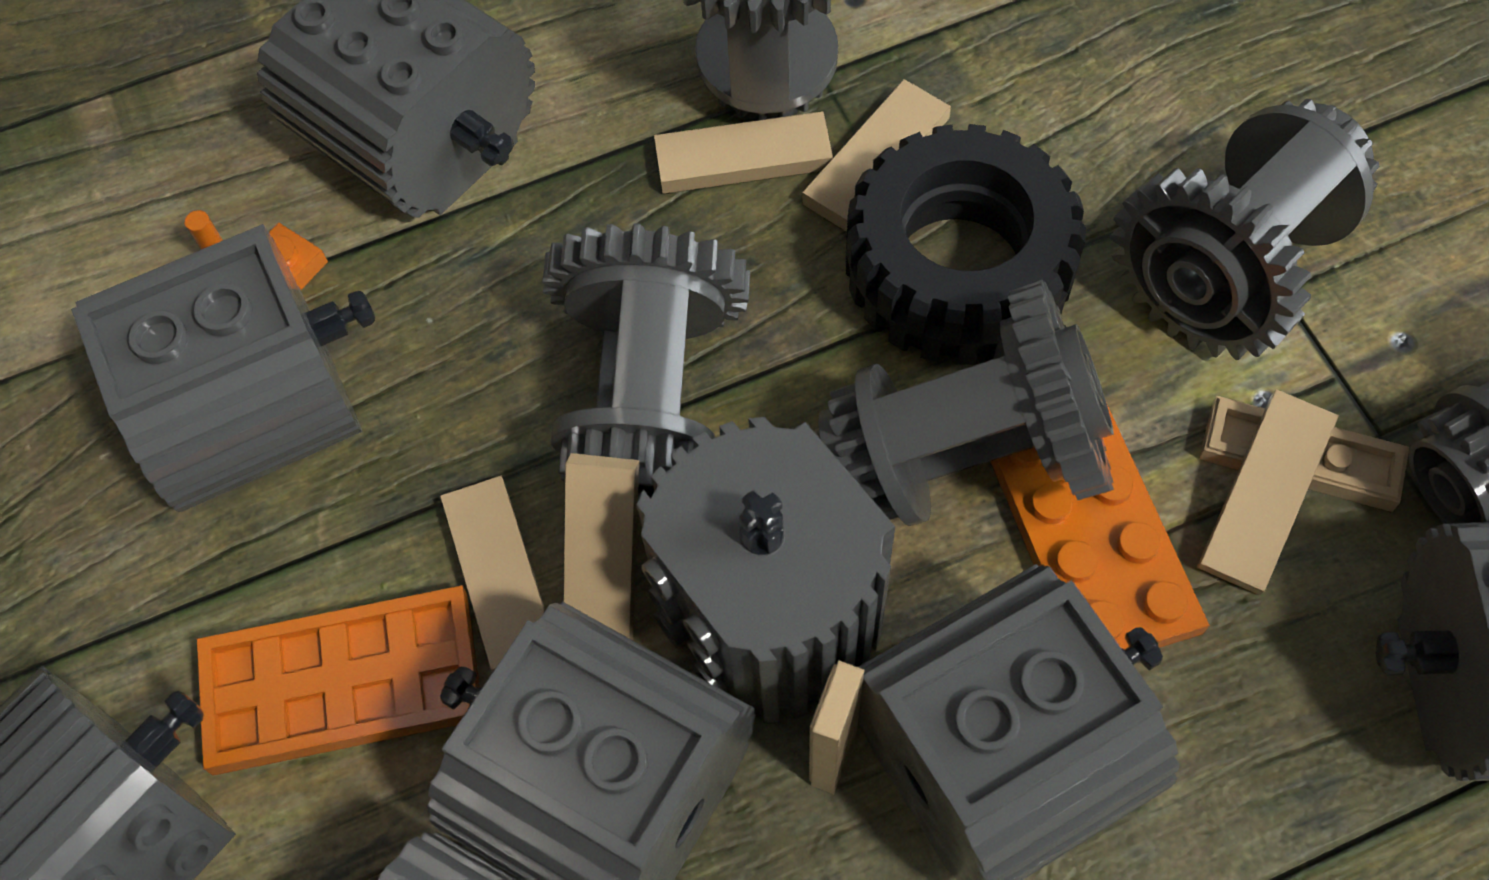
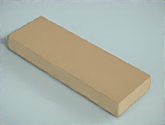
M904 79L802 192V204L847 232L849 202L854 198L855 185L862 173L869 168H873V160L885 149L893 147L896 151L899 150L901 139L919 131L923 137L932 135L934 127L943 126L948 121L951 106Z
M823 111L654 135L663 194L819 172L833 159Z
M1277 389L1274 391L1268 401L1197 568L1257 595L1265 592L1339 415Z
M1216 396L1211 405L1199 459L1239 470L1265 408ZM1334 427L1308 489L1393 512L1401 501L1409 447Z
M571 453L566 461L564 603L571 605L633 640L639 460Z
M502 475L441 495L492 672H494L526 622L529 620L534 623L545 612Z
M838 661V664H834L810 726L809 781H811L812 787L833 795L857 732L864 669Z

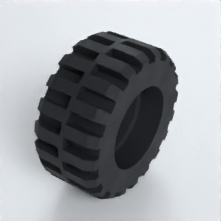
M950 124L934 127L932 135L923 137L919 131L900 140L899 150L896 151L893 147H889L873 160V168H869L862 173L855 185L854 198L849 202L845 264L846 275L850 278L849 291L854 303L861 308L865 307L864 319L875 331L881 332L885 328L888 329V342L903 351H907L910 345L921 349L920 358L939 362L940 355L956 357V365L975 364L976 356L987 355L989 361L1005 356L1001 340L1000 322L1012 317L1009 310V291L1043 280V282H1046L1049 291L1052 292L1056 306L1058 305L1060 314H1062L1064 304L1069 299L1085 245L1086 227L1082 223L1084 209L1080 196L1075 191L1070 192L1072 186L1071 179L1059 165L1053 168L1049 166L1050 156L1035 144L1030 148L1020 144V136L1005 130L1002 131L1001 135L986 132V126L969 124L968 130H953V125ZM951 219L968 220L985 225L999 233L1011 245L1016 255L1001 265L985 270H955L941 266L926 258L912 245L908 238L919 229L934 222Z

